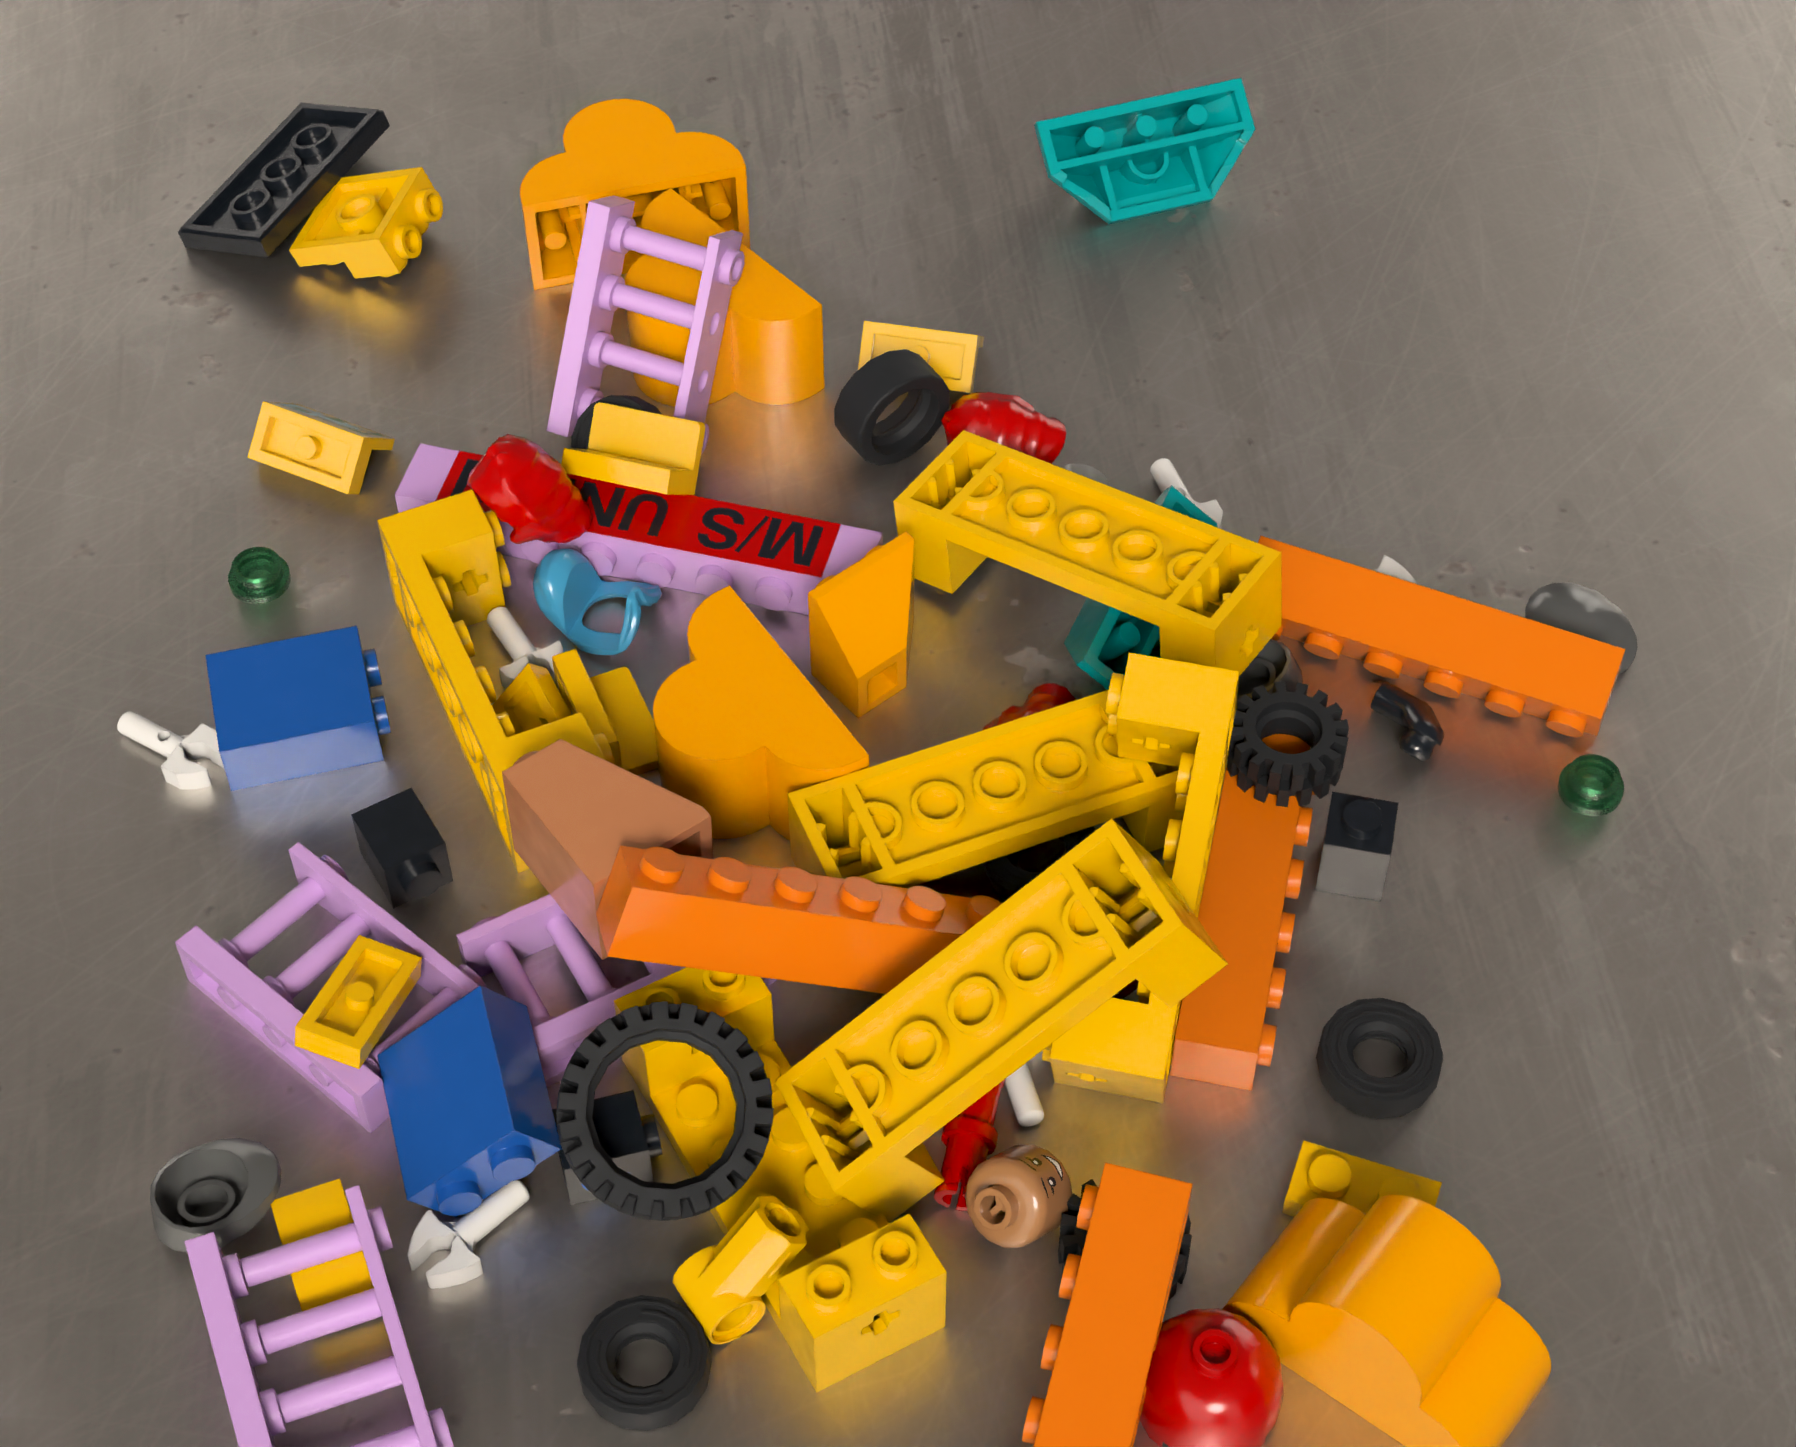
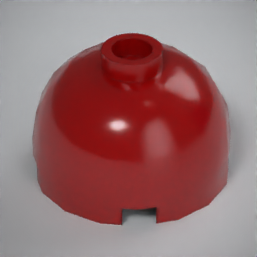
M1217 1308L1192 1309L1167 1319L1162 1324L1156 1349L1153 1352L1145 1385L1146 1394L1140 1422L1148 1437L1160 1447H1162L1163 1442L1169 1447H1261L1266 1441L1267 1434L1275 1427L1283 1402L1284 1388L1280 1357L1267 1335L1243 1316Z

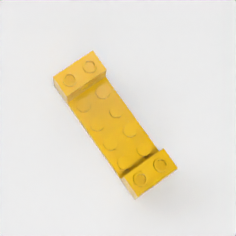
M965 430L893 501L898 536L908 532L914 538V578L951 594L989 557L1159 626L1161 658L1239 671V676L1282 626V561L1280 551Z
M472 489L378 519L377 522L396 607L517 873L529 870V867L514 850L502 771L513 766L523 755L532 751H540L559 739L614 765L616 764L604 733L593 735L582 712L518 734L515 733L506 711L498 714L495 713L491 703L496 702V694L489 673L484 665L474 668L470 657L475 656V651L467 626L487 620L489 612L496 607H506L503 588L511 586V579L501 552L496 551L497 547L505 545L499 520L492 510L483 512Z
M1129 652L1125 675L1112 673L1106 703V713L1109 714L1107 733L1117 734L1119 757L1179 767L1175 793H1177L1175 811L1184 813L1183 821L1169 819L1163 851V869L1172 878V882L1198 919L1236 713L1239 671ZM1138 982V1002L1111 997L1043 1050L1042 1061L1051 1063L1054 1083L1164 1103L1182 1000L1170 1008Z
M1108 690L788 793L791 858L796 868L803 869L810 874L842 879L857 876L868 879L875 884L910 888L1121 816L1134 839L1148 852H1152L1164 847L1169 819L1183 821L1184 813L1175 811L1177 797L1175 788L1179 767L1118 756L1117 734L1107 733L1109 714L1106 713Z
M1111 818L775 1080V1083L833 1192L877 1217L884 1214L890 1223L944 1182L942 1175L923 1144L926 1139L1133 980L1139 981L1171 1008L1228 965V963L1159 861Z
M686 967L614 1000L616 1015L620 1014L623 1010L637 1005L640 1007L649 1005L652 1002L668 1001V1004L687 1003L696 1005L698 1009L708 1013L712 1011L725 1018V1022L734 1029L738 1028L748 1038L747 1042L754 1051L758 1052L763 1061L767 1079L769 1078L771 1084L772 1108H774L773 1124L768 1144L760 1163L747 1182L733 1196L711 1209L710 1212L725 1236L758 1196H775L789 1208L797 1210L808 1226L809 1230L805 1234L807 1244L762 1295L761 1299L816 1393L945 1327L947 1272L911 1214L909 1213L889 1223L884 1214L877 1217L833 1192L781 1095L775 1080L792 1067L774 1039L772 994L761 977ZM657 1040L631 1048L622 1055V1061L689 1176L692 1178L702 1174L721 1158L734 1133L736 1103L728 1077L709 1055L686 1043ZM877 1315L878 1319L873 1321L874 1316Z

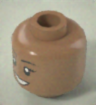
M1015 1145L978 1164L967 1181L965 1192L967 1213L976 1230L989 1242L1003 1248L1024 1247L1060 1226L1062 1213L1069 1214L1067 1202L1072 1196L1070 1178L1063 1164L1050 1151L1036 1145Z

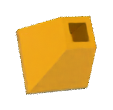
M908 532L902 533L885 545H878L872 548L864 558L837 575L824 578L813 590L808 592L811 674L858 719L907 687L914 624V538Z

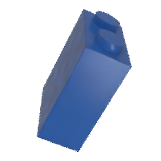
M357 626L205 655L219 753L231 791L384 761L379 735L391 733V727L384 696L372 698L370 688L382 685L375 648L362 649Z
M480 985L377 1055L408 1201L453 1217L469 1213L478 1208L482 1200L511 1181L528 1176L534 1171L536 1165L562 1149L526 1005Z

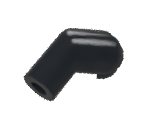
M1385 681L1375 693L1371 702V709L1408 729L1399 741L1400 749L1420 761L1430 759L1436 745L1441 746L1444 739V731L1433 709L1426 702Z

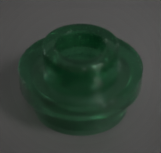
M252 547L240 552L234 558L228 574V582L232 594L240 601L249 604H263L271 602L285 593L290 585L291 575L286 561L274 550L266 547Z
M1596 754L1582 755L1569 763L1562 770L1557 786L1562 801L1573 811L1587 816H1602L1611 813L1620 805L1624 794V782L1618 767L1608 758Z

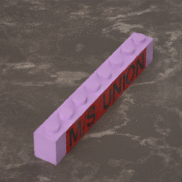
M420 443L395 493L398 513L472 490L467 485L469 473L483 455ZM566 473L572 484L580 490L582 499L590 507L592 516L590 528L579 538L566 544L556 542L545 543L539 540L515 544L510 540L513 527L499 520L505 545L497 547L496 551H500L505 556L526 559L539 564L544 556L552 550L572 549L578 551L590 561L598 576L607 575L648 583L654 586L658 585L659 587L703 594L707 597L730 585L744 603L763 606L775 611L783 610L809 615L808 592L813 590L824 578L837 575L864 558L872 548L883 545V532L694 495H667ZM475 494L483 512L490 511L491 509L480 500L479 495Z

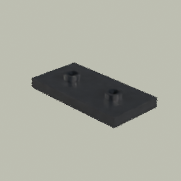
M300 103L180 228L178 234L186 248L268 258L390 127L384 111L379 109Z

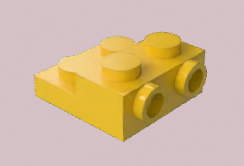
M422 167L342 177L317 204L289 251L299 267L320 264L331 266L345 262L355 279L374 276L391 277L400 274L406 267L408 259L417 258L422 250L421 237L429 228V223L437 222L441 219L443 214L442 198L438 191L435 190Z

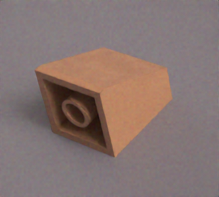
M562 739L540 751H532L523 755L513 766L502 771L514 850L602 960L607 958L596 912L620 845L641 849L663 847L681 855L714 859L711 815L703 806Z

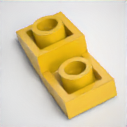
M340 1178L275 1199L270 1204L282 1245L353 1223ZM363 1251L291 1274L301 1311L374 1288Z

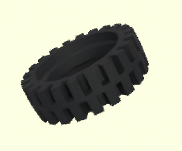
M668 1001L652 1002L645 1006L638 1007L637 1005L612 1018H608L597 1026L574 1052L560 1083L556 1107L557 1130L562 1149L571 1169L580 1182L596 1198L617 1211L632 1217L658 1221L679 1220L697 1216L715 1208L733 1196L747 1182L760 1163L769 1141L774 1108H772L771 1084L769 1078L767 1079L763 1061L758 1052L754 1051L747 1042L748 1038L738 1028L734 1029L725 1022V1018L712 1011L708 1013L700 1010L696 1005L687 1003L668 1004ZM657 1040L686 1043L709 1055L728 1077L736 1103L734 1133L721 1158L702 1174L673 1184L643 1181L620 1169L601 1147L592 1119L595 1090L608 1066L629 1049Z

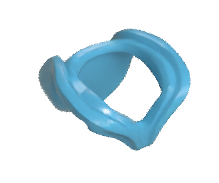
M556 549L546 554L538 564L533 579L534 596L546 618L576 647L586 653L595 655H617L625 651L632 643L639 629L641 606L651 607L659 601L662 595L658 585L654 586L648 583L632 581L606 582L601 580L590 561L584 555L572 549ZM616 597L627 599L621 633L598 632L588 629L583 625L582 619L585 612L596 602Z

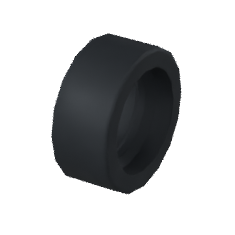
M907 349L888 351L871 359L852 375L841 390L835 405L834 423L844 439L865 461L878 466L894 464L915 454L931 440L941 427V420L949 409L950 391L944 380L919 354ZM908 392L907 397L898 409L886 419L876 423L889 404Z

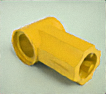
M758 1196L717 1245L706 1247L690 1256L679 1266L673 1276L672 1283L696 1320L703 1327L706 1336L712 1344H725L740 1338L761 1320L766 1310V1305L761 1299L762 1295L807 1244L805 1234L809 1228L797 1210L789 1208L775 1196Z

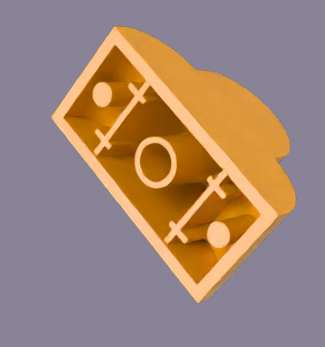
M611 99L594 103L580 110L569 120L564 129V153L553 155L534 165L527 172L520 186L522 214L534 290L574 283L588 203L591 200L613 195L635 201L632 219L635 220L636 227L641 228L642 216L649 203L661 193L672 188L726 231L734 230L743 233L741 242L751 249L746 165L739 150L727 140L713 134L703 132L676 133L669 116L660 108L644 101ZM629 250L625 254L622 274H626L633 263L644 254Z
M672 188L661 193L649 203L641 220V228L704 247L708 245L709 236L726 232L724 228ZM741 242L740 251L744 253V267L739 281L731 290L708 405L716 403L734 392L749 400L771 405L791 404L810 398L825 389L822 304ZM644 254L628 270L625 277V285L696 305L702 271ZM626 310L630 347L684 363L691 329ZM633 372L637 386L645 395L656 402L675 407L679 386Z
M729 585L707 597L696 608L689 621L687 632L690 663L680 667L668 676L656 693L653 703V718L661 787L706 809L711 815L712 838L731 839L743 837L771 825L780 835L790 840L787 794L868 768L869 754Z
M1394 1194L1380 1197L1367 1213L1338 1200L1315 1198L1307 1201L1222 1309L1243 1316L1265 1333L1280 1357V1363L1405 1447H1502L1547 1382L1551 1373V1358L1540 1336L1518 1312L1498 1298L1501 1288L1500 1273L1484 1245L1464 1225L1446 1212L1425 1201L1405 1195Z

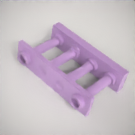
M615 195L589 201L546 431L565 437L572 436L578 418L590 404L604 398L602 391L599 390L603 368L607 365L679 386L673 416L705 424L731 290L739 281L744 267V253L740 251L743 233L730 230L709 236L708 245L704 247L636 227V222L632 219L635 201ZM632 250L702 271L696 305L625 285V280L621 277L625 254ZM618 308H622L691 329L684 363L614 342V337L610 334L614 312ZM705 424L706 429L701 455L703 454L709 439L708 424Z
M297 842L289 849L298 882L295 888L230 941L222 938L216 942L195 925L179 938L175 944L187 978L192 984L368 1132L372 1133L390 1117L377 1055L480 985L486 987V985L470 967L461 964L457 968L352 885L344 870L335 860L327 855L318 858L301 843ZM317 903L341 921L338 926L276 978L266 976L264 979H260L249 969L248 960ZM361 935L422 957L421 977L417 983L434 997L369 1054L361 1068L357 1069L295 1046V1026L304 1014L294 1007L292 999L342 958L356 938Z
M550 894L501 916L485 918L477 922L471 929L457 934L462 963L474 970L480 978L494 972L507 997L527 1006L547 1087L562 1080L567 1064L584 1039L608 1018L616 1016L614 1000L686 968L643 961L650 975L619 989L612 988L579 930ZM553 945L557 946L588 1000V1003L557 1017H550L519 960ZM761 977L766 986L777 981V979Z
M359 1185L345 1189L354 1220L353 1223L239 1259L237 1252L224 1256L214 1232L184 1241L239 1447H276L273 1436L287 1432L285 1424L402 1384L414 1424L349 1447H454L442 1407L427 1412L380 1257V1252L393 1248L382 1208L378 1206L366 1210ZM363 1250L374 1288L260 1326L257 1325L255 1319L242 1323L236 1299L249 1296V1287ZM383 1317L393 1356L280 1394H276L274 1387L261 1392L255 1367L268 1363L266 1355Z

